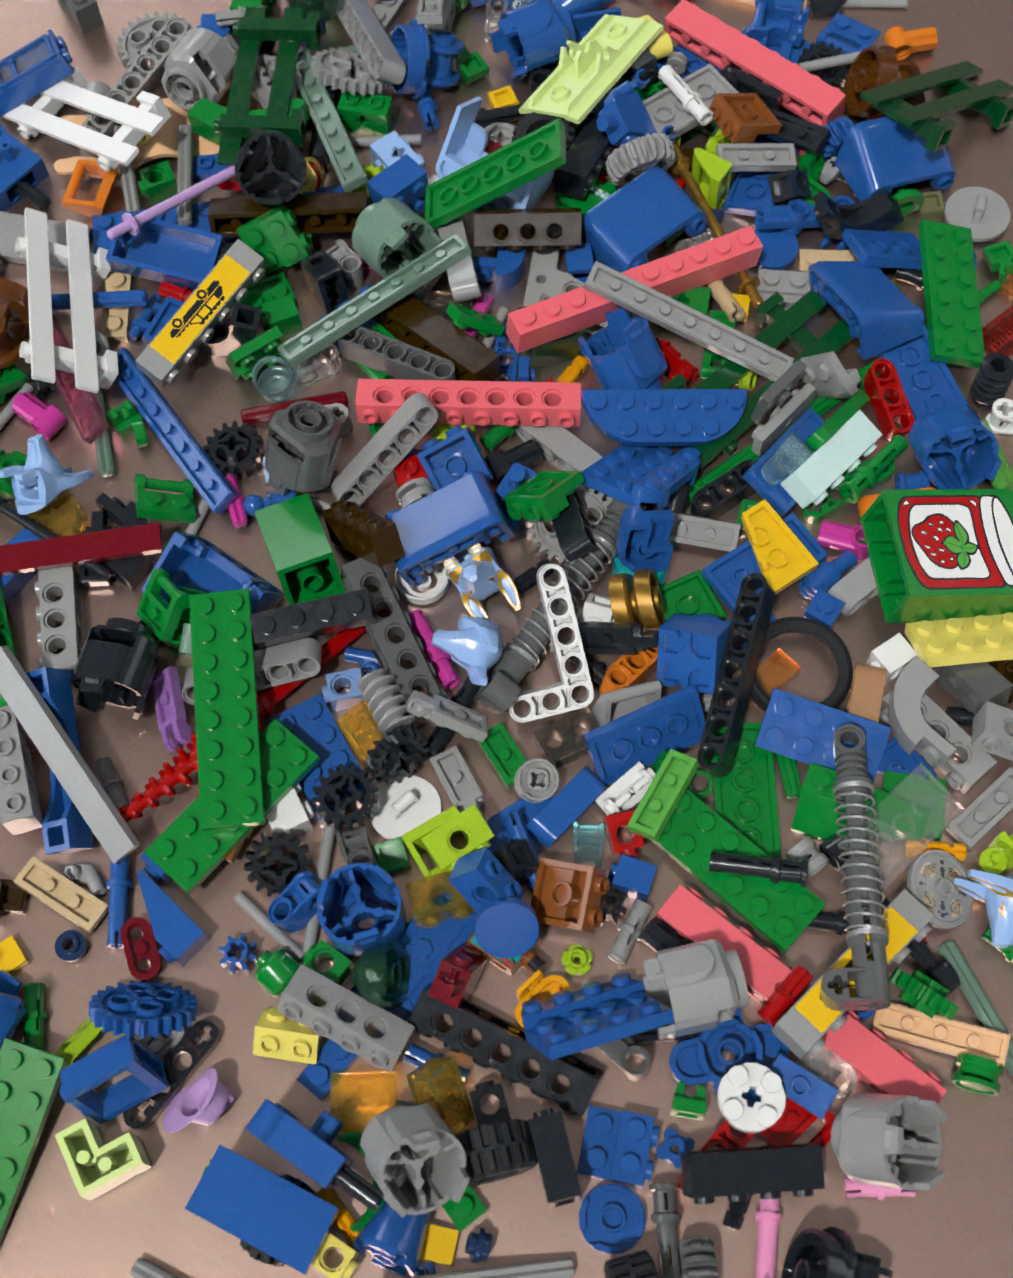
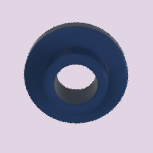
M76 930L63 932L55 942L57 956L66 962L79 960L87 949L85 936ZM74 940V947L71 950H66V943Z
M478 1227L475 1233L470 1232L467 1238L465 1253L470 1254L469 1260L472 1263H477L478 1260L485 1262L490 1252L492 1234L486 1233L482 1227Z

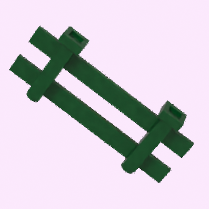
M246 7L244 18L233 21L234 37H239L240 42L226 114H221L220 118H215L214 131L216 134H221L217 158L218 165L235 166L236 157L242 146L243 138H250L256 133L265 130L281 131L290 136L297 147L304 146L306 123L303 109H292L291 116H288L300 42H308L309 49L319 50L322 28L318 12L308 11L307 19H304L305 8H285L283 18H265L266 7ZM261 41H279L266 116L248 115ZM273 158V161H274V163L276 164V167H279V166H280L279 161H278L277 159ZM268 159L265 162V167L269 164Z
M969 61L865 90L860 95L861 98L871 103V107L928 140L925 148L931 152L947 148L958 124L949 118L942 121L936 120L937 118L974 107L991 117L992 120L989 125L997 130L1009 126L1013 119V97L1005 100L1001 99V97L1013 94V86L1001 79L979 86L969 81L968 78L981 75L983 69ZM936 88H941L951 94L916 106L903 100V98Z
M812 290L787 310L782 307L784 298L776 291L757 307L753 320L760 328L766 323L769 325L753 339L774 349L786 341L800 354L794 359L793 364L803 357L834 351L836 354L853 339L849 335V325L843 318L818 339L803 326L826 307V303ZM728 359L694 389H729L750 370ZM679 373L661 389H685L687 380ZM800 378V380H799L797 386H799V385L803 382V380H802L801 378ZM769 380L746 400L741 418L723 438L710 444L691 447L699 450L701 453L699 457V467L701 469L718 454H726L730 457L740 447V444L736 441L737 438L754 424L751 420L753 411L761 395L774 383L773 381Z

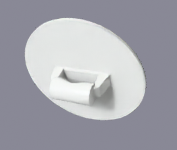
M412 775V777L408 778L403 776L401 783L393 780L390 785L384 782L378 787L380 796L374 798L378 800L379 808H371L374 818L370 819L374 829L384 838L391 840L401 837L403 834L441 813L440 796L434 786L421 777Z

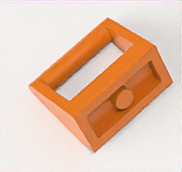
M79 159L61 205L90 218L94 215L102 216L117 180L119 166L116 169L111 168L109 171H105L96 161ZM85 171L103 178L94 201L74 199Z

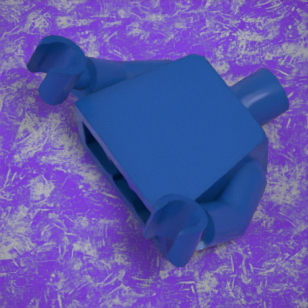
M645 69L638 70L631 82L627 80L613 89L603 103L604 108L598 113L597 128L601 132H606L613 146L620 147L621 144H626L629 140H634L638 136L642 137L646 134L657 133L638 91L634 92L633 90L635 88L644 89L651 78L647 81L639 79L645 72ZM667 125L663 128L662 133L667 136L673 132L674 127ZM677 135L669 137L672 143L675 142Z

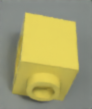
M328 1232L312 1266L329 1278H352L360 1265V1262L357 1261L360 1253ZM339 1248L343 1253V1261L337 1268H330L326 1262L327 1254L332 1249Z

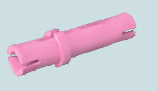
M760 1198L759 1211L755 1213V1220L758 1221L755 1278H775L778 1226L782 1223L783 1216L779 1214L780 1198Z

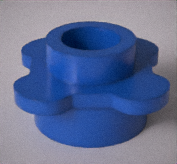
M668 1128L664 1132L665 1139L662 1145L656 1148V1155L660 1160L666 1159L668 1162L673 1163L675 1168L681 1169L680 1152L693 1150L695 1143L691 1137H683L677 1134L676 1129ZM677 1145L678 1151H673L672 1146Z

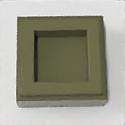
M941 190L921 192L924 203L917 210L919 220L944 217L945 203Z

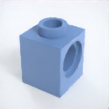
M360 667L325 674L327 685L322 686L325 703H331L333 712L368 705L362 697L363 693L357 687L358 682L363 677ZM342 687L351 688L346 694L337 693Z

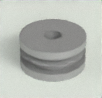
M672 52L668 56L666 65H671L677 74H682L686 69L688 59L683 53Z

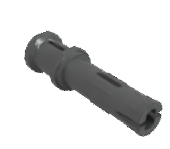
M679 1183L649 1184V1190L653 1191L654 1213L651 1215V1220H653V1224H657L661 1278H681L677 1223H680V1219H682V1214L678 1212L677 1190L680 1189ZM664 1194H666L667 1210H665ZM668 1246L670 1247L671 1266H669L668 1262Z

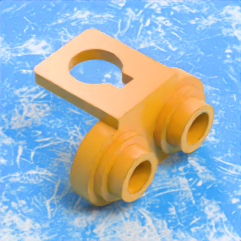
M539 969L516 991V998L519 1003L515 1008V1019L521 1028L524 1029L521 1016L523 1011L522 1004L533 999L544 1001L553 998L552 995L559 991H570V986L566 979L559 975H549L543 979V972Z

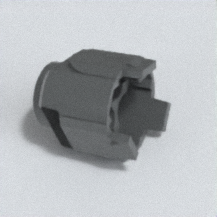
M298 401L288 406L287 409L277 410L270 420L265 468L269 473V485L283 496L288 493V489L298 492H314L321 489L330 491L331 485L338 473L336 468L343 438L339 437L342 422L324 405L313 401ZM290 455H294V456H298V457L295 458V459H293Z

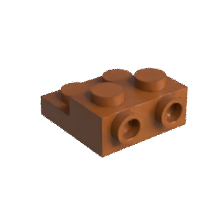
M716 93L709 107L714 113L712 121H715L721 127L722 135L728 137L732 143H753L757 134H778L782 126L757 93Z
M540 858L530 905L535 910L538 922L594 934L595 927H599L603 920V911L599 908L601 896L605 895L609 889V879L605 876L606 870L593 866Z

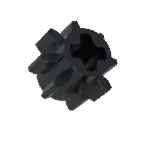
M612 886L610 891L608 890L605 895L601 896L599 908L603 911V920L600 926H603L605 921H612L616 926L618 923L617 915H626L627 909L620 906L625 901L626 896H618L615 893V886ZM606 901L608 905L613 904V910L609 911L607 907L602 908V902Z

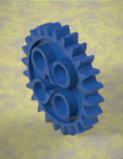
M131 980L128 985L119 982L117 987L106 986V991L98 990L97 995L91 996V1001H89L90 1023H94L95 1028L103 1027L102 1032L104 1033L113 1031V1036L125 1033L126 1038H130L133 1035H139L141 1039L148 1035L158 1038L159 1033L171 1035V1030L181 1032L183 1027H190L191 1022L196 1021L198 1000H196V995L191 994V990H183L181 985L172 987L171 982L164 985L160 984V980L154 983H148V981L134 982Z

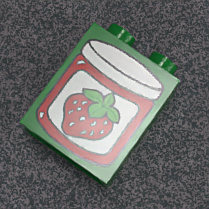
M1012 489L883 490L860 518L885 623L934 621L948 618L1013 613Z

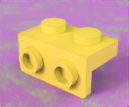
M277 1007L264 1008L255 1025L253 1054L268 1058L316 1064L322 1036L315 1034L312 1029L288 1019L283 1013L276 1010Z

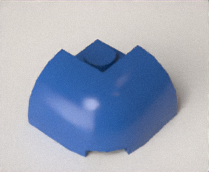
M635 505L623 511L616 538V551L621 564L629 568L631 572L651 567L654 572L668 571L673 551V545L670 543L669 537L675 517L670 509L643 511L639 505Z

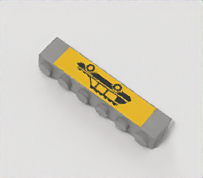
M237 239L135 360L137 369L162 388L167 383L172 384L180 375L181 371L179 369L185 362L189 364L195 358L198 346L202 342L207 343L215 332L213 329L219 321L224 323L232 312L230 308L234 305V302L240 303L248 293L247 288L251 283H257L265 273L264 258L240 239Z
M906 889L886 908V912L882 915L888 921L884 927L889 933V944L885 948L887 967L893 961L899 965L911 952L907 947L911 941L915 939L920 943L932 930L928 923L935 915ZM865 934V940H870L869 934ZM867 946V961H872L870 946ZM848 948L826 972L835 968H853L851 949ZM824 974L771 1030L800 1060L807 1053L814 1056L826 1043L822 1038L829 1029L836 1033L848 1020L844 1015L846 1011L831 1010L822 1002L820 992ZM848 981L850 998H856L855 981ZM834 985L835 994H842L840 985Z

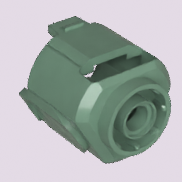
M384 198L380 202L367 206L358 216L352 234V244L355 252L383 279L442 242L429 223L397 198ZM410 229H411V230H412V238H409V243H408V242H406L405 240L409 237V234L411 233V231H410Z

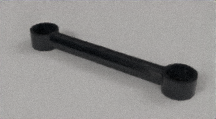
M834 834L819 846V850L830 859L828 864L833 869L840 871L839 868L844 865V861L839 859V855L849 850H843L837 846L843 839ZM847 843L841 844L843 847H849ZM844 855L842 856V858L848 859L850 858V855ZM885 896L881 904L887 908L891 902ZM913 939L907 946L911 950L909 955L923 970V974L949 990L946 996L961 985L954 970L943 960H938L922 940L918 943Z

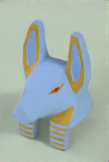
M479 542L460 552L457 558L454 555L442 561L446 568V576L459 590L463 604L472 617L490 620L482 601L497 591H500L516 612L522 609L517 587L511 576L499 566L492 548L483 547Z
M971 869L968 872V878L978 883L954 878L952 881L954 888L985 903L987 916L990 921L992 946L1002 949L1008 946L1011 947L1013 945V874L1004 877Z

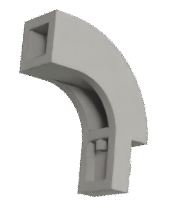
M915 656L902 670L891 691L888 701L889 724L894 737L905 752L911 755L919 748L929 762L936 763L942 768L950 760L956 748L927 724L921 712V699L934 687L940 675Z

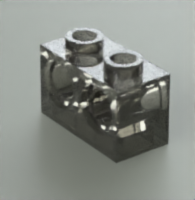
M588 707L582 710L569 711L564 715L563 719L554 723L553 721L545 722L534 732V743L544 760L553 764L556 770L589 755L584 736L574 732V729L578 727H584L588 731L599 727ZM556 739L562 745L557 748H551L547 745V742Z

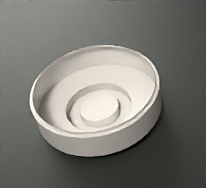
M442 562L432 566L434 569L432 573L437 577L436 586L424 593L413 591L410 585L400 576L396 568L395 582L399 594L406 601L417 605L431 604L439 600L447 592L450 584V579L446 576V568ZM423 573L425 582L416 586L419 590H427L432 584L431 577L426 573Z

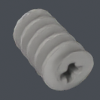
M380 668L362 677L357 687L363 693L362 697L368 703L367 707L373 713L372 717L378 723L379 731L392 734L394 727L401 731L404 725L411 726L416 721V717L414 715L405 716L409 713L406 711L407 705H400L405 702L406 698L401 694L396 695L401 690L400 686L392 685L396 680L394 675L384 676L387 671Z

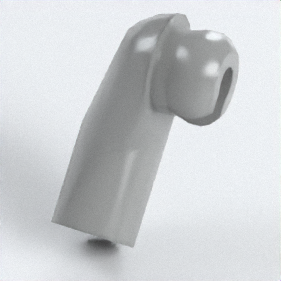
M81 863L66 866L64 876L74 883L88 885L91 894L95 897H101L107 892V888L95 866Z

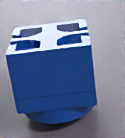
M674 613L659 628L657 680L660 681L661 685L668 687L677 685L682 686L683 689L692 684L697 689V692L713 694L731 622L722 621L716 616L705 613L692 616Z

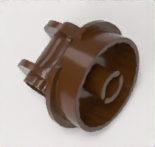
M883 45L879 48H865L855 58L849 70L844 94H846L845 107L849 114L860 117L861 122L867 121L875 115L886 116L871 107V103L860 97L862 91L921 74L920 68L916 63L897 61V52L893 46ZM924 92L903 98L904 101L913 106L926 102Z
M0 277V369L18 361L20 358V345L22 341H25L24 339H30L28 289L14 281Z

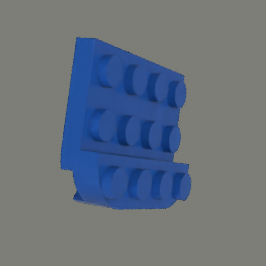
M621 444L582 471L585 480L582 484L630 506H640L641 502L655 503L661 509L667 506L670 495L684 484L694 485L701 453L699 450L691 447H684L677 453H673L671 449L666 447Z
M629 973L612 976V981L605 983H586L582 986L581 990L574 992L568 990L559 991L552 995L553 998L544 1001L539 999L526 1001L522 1004L523 1011L521 1013L526 1041L550 1060L674 1023L672 1009L646 995L643 981L631 979Z

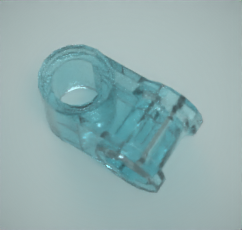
M792 432L763 464L761 468L763 478L770 484H780L789 474L798 469L814 451Z
M578 821L573 822L574 863L581 864V862L589 860L596 865L595 867L602 869L604 822H599L598 825H579Z

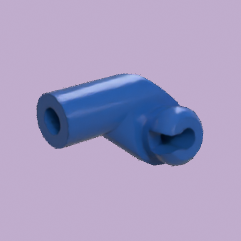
M351 647L346 648L344 660L359 663L364 675L381 668V664L373 651Z

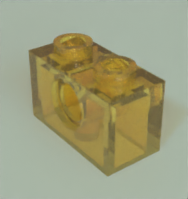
M452 871L405 883L416 927L433 928L440 925L441 920L452 917L454 920H462L470 917L472 912L475 911L448 881ZM440 894H446L450 897V901L444 906H438L434 903V899Z
M455 1056L430 1058L406 1075L415 1104L427 1103L432 1106L454 1135L475 1119Z

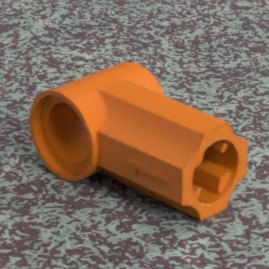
M896 26L885 33L884 41L886 45L895 47L897 61H902L908 58L911 53L936 49L938 44L937 30L935 27H927L906 31L904 27Z

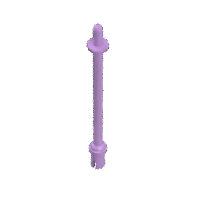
M230 166L134 217L130 213H124L122 215L123 222L107 231L108 238L116 239L127 232L134 236L138 235L140 232L139 226L234 177L235 166Z

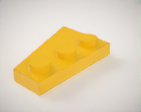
M766 499L742 513L741 521L760 571L774 589L775 595L817 569L819 565L817 560Z

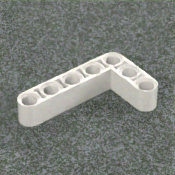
M552 563L542 565L537 571L536 578L561 682L520 692L512 705L507 709L510 716L520 723L589 706L594 698L592 681L566 574L559 565ZM548 569H555L558 572L559 578L554 585H547L543 580V575ZM556 598H562L566 604L565 610L560 614H553L550 608L551 602ZM564 627H569L572 630V639L567 643H560L557 636L558 632ZM571 656L578 657V669L573 672L566 671L565 661ZM576 686H585V697L582 700H573L572 690ZM548 693H555L558 697L557 704L551 708L544 707L543 697ZM520 700H525L529 703V709L523 715H517L513 711L514 704Z

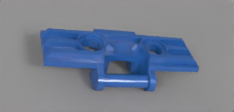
M756 0V11L752 26L748 28L747 36L757 40L766 48L771 45L778 46L780 49L776 52L789 61L792 46L800 47L810 9L804 7L802 14H800L804 0ZM764 15H768V19L773 20L770 26H762Z

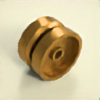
M652 567L635 571L633 582L626 573L609 576V598L615 622L642 624L643 628L658 629L665 623L662 595Z

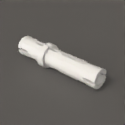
M671 65L663 66L658 72V77L682 102L684 110L687 113H691L702 126L711 122L714 113L703 103L699 93L692 91Z

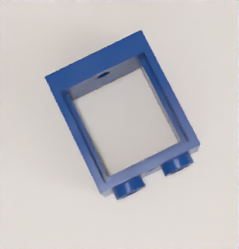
M126 1034L59 1071L61 1079L59 1091L62 1099L67 1104H72L79 1109L85 1117H90L100 1125L169 1088L163 1060L133 1036L126 1038ZM126 1070L131 1073L130 1076L99 1093L92 1090Z

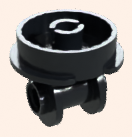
M828 1227L822 1231L808 1228L802 1231L793 1241L784 1262L781 1278H892L893 1271L880 1267V1258L856 1252L851 1237L844 1230L836 1227Z

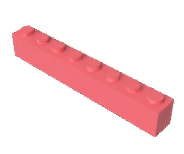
M682 0L665 18V31L673 41L720 69L730 65L782 93L780 105L808 122L825 126L829 121L835 120L836 117H839L844 112L846 94L839 88L832 87L818 76L802 69L798 64L788 61L776 51H771L757 40L744 35L737 28L731 27L720 21L718 17L703 11L698 5Z

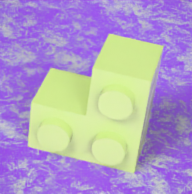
M85 1118L55 1134L75 1186L82 1198L93 1200L152 1167L139 1137L131 1132L105 1145L96 1123Z

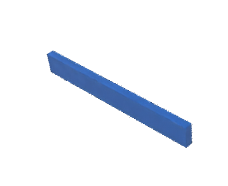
M122 347L117 353L119 374L115 378L116 382L215 514L221 515L238 494L152 380L137 369L136 359L130 351Z

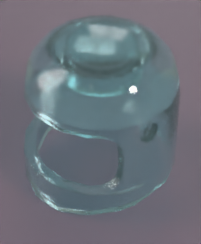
M267 356L260 359L254 365L252 383L267 402L273 404L285 402L294 395L296 379L284 359L276 356ZM269 362H278L285 366H271L265 369L260 374L258 381H256L257 373L263 365Z

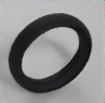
M785 617L770 622L764 644L781 634L802 633L818 639L830 650L837 664L838 678L833 692L825 700L821 701L820 704L837 709L846 698L853 677L851 657L842 639L826 625L809 618ZM756 673L750 697L765 712L770 695L761 686Z

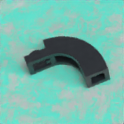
M885 188L862 202L850 205L835 202L822 190L812 196L816 205L814 208L815 215L820 220L824 234L831 238L843 240L842 234L844 229L886 231L905 220L897 199Z
M234 302L232 316L224 323L219 321L213 329L215 332L207 343L202 342L198 346L200 354L228 356L233 350L256 338L262 308Z
M102 493L95 500L99 510L104 511L105 517L120 528L149 524L147 518L137 517L136 503L132 500L125 506L117 497L111 499L105 493ZM155 554L110 560L106 565L108 569L113 571L112 577L133 592L148 575Z

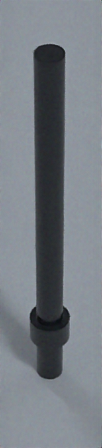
M0 496V513L41 539L59 537L28 516L18 514L17 509L9 505L7 499ZM99 562L82 564V566L105 581L110 580L113 575V571Z

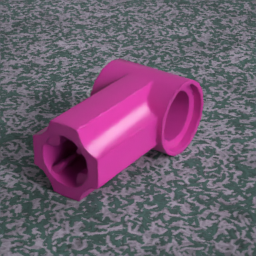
M28 391L25 393L20 392L16 395L11 406L14 413L27 421L38 434H43L47 441L68 422L59 409L51 404L49 406L45 405Z
M822 520L817 539L821 546L840 551L850 550L855 554L857 560H864L869 557L866 544H861L857 541H865L861 524L853 527Z

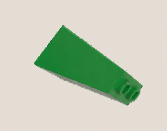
M308 493L254 511L288 605L346 593L333 551Z

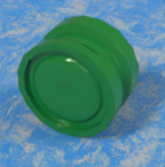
M971 1054L957 1055L955 1064L958 1069L952 1076V1083L954 1085L978 1094L997 1096L999 1094L1000 1084L998 1083V1078L1003 1076L1004 1067L1002 1065H999V1068H997L998 1062Z

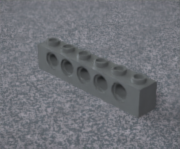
M363 558L341 565V578L348 592L364 589L367 585L376 586L379 590L370 592L373 597L375 612L386 610L391 614L387 618L379 617L376 614L378 623L364 627L383 668L387 671L386 674L394 675L396 679L392 685L396 684L401 688L400 692L396 695L401 694L406 698L401 706L406 705V702L413 693L412 688L415 686L424 687L428 692L425 694L427 696L433 697L434 694L448 699L444 689H438L434 680L436 673L431 662L426 663L422 655L424 648L418 636L414 637L410 630L412 623L406 611L402 612L398 605L400 598L394 586L390 587L386 580L388 573L385 565L378 567ZM398 635L403 641L392 643L388 637ZM404 660H409L414 663L415 667L405 669L400 663ZM423 716L416 717V721L411 727H418L430 722V720H426Z

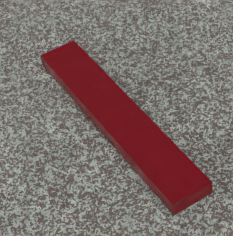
M158 522L0 545V576L163 553L161 525Z

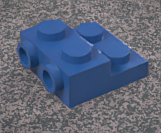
M460 424L445 432L447 438L440 442L437 441L436 437L421 445L423 451L417 454L436 491L461 479L464 473L471 470L483 472L488 481L494 478L481 454L482 449L469 426L462 429Z
M589 1105L576 1173L578 1175L642 1188L644 1180L651 1181L654 1160H649L648 1155L650 1146L657 1147L660 1130L659 1126L654 1125L655 1117L624 1110L619 1112Z

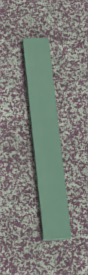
M305 46L299 49L294 78L304 101H306L308 111L344 191L350 192L366 184L369 180L326 86H323L324 82L316 81L317 77L312 76L310 71L312 55L308 47Z
M457 234L452 235L278 346L279 354L293 369L471 255L470 246Z

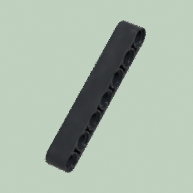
M759 573L747 575L741 583L698 750L697 759L699 764L711 776L716 778L727 776L733 768L775 599L774 589L767 579ZM763 587L758 594H753L756 589ZM756 615L752 621L746 622L750 616ZM749 642L745 649L739 650L742 644ZM742 670L739 677L732 679L736 671ZM735 698L731 706L725 707L728 700ZM728 727L724 735L718 736L721 728ZM720 755L719 762L715 765H710L711 760L715 756Z

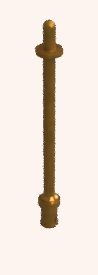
M675 140L673 145L676 160L671 166L673 174L682 177L696 204L705 213L707 223L715 238L726 235L689 170L691 161L688 157L684 156ZM746 270L736 273L741 282L737 288L739 294H748L754 307H759L764 302L757 290V287L760 285L759 278L750 277Z

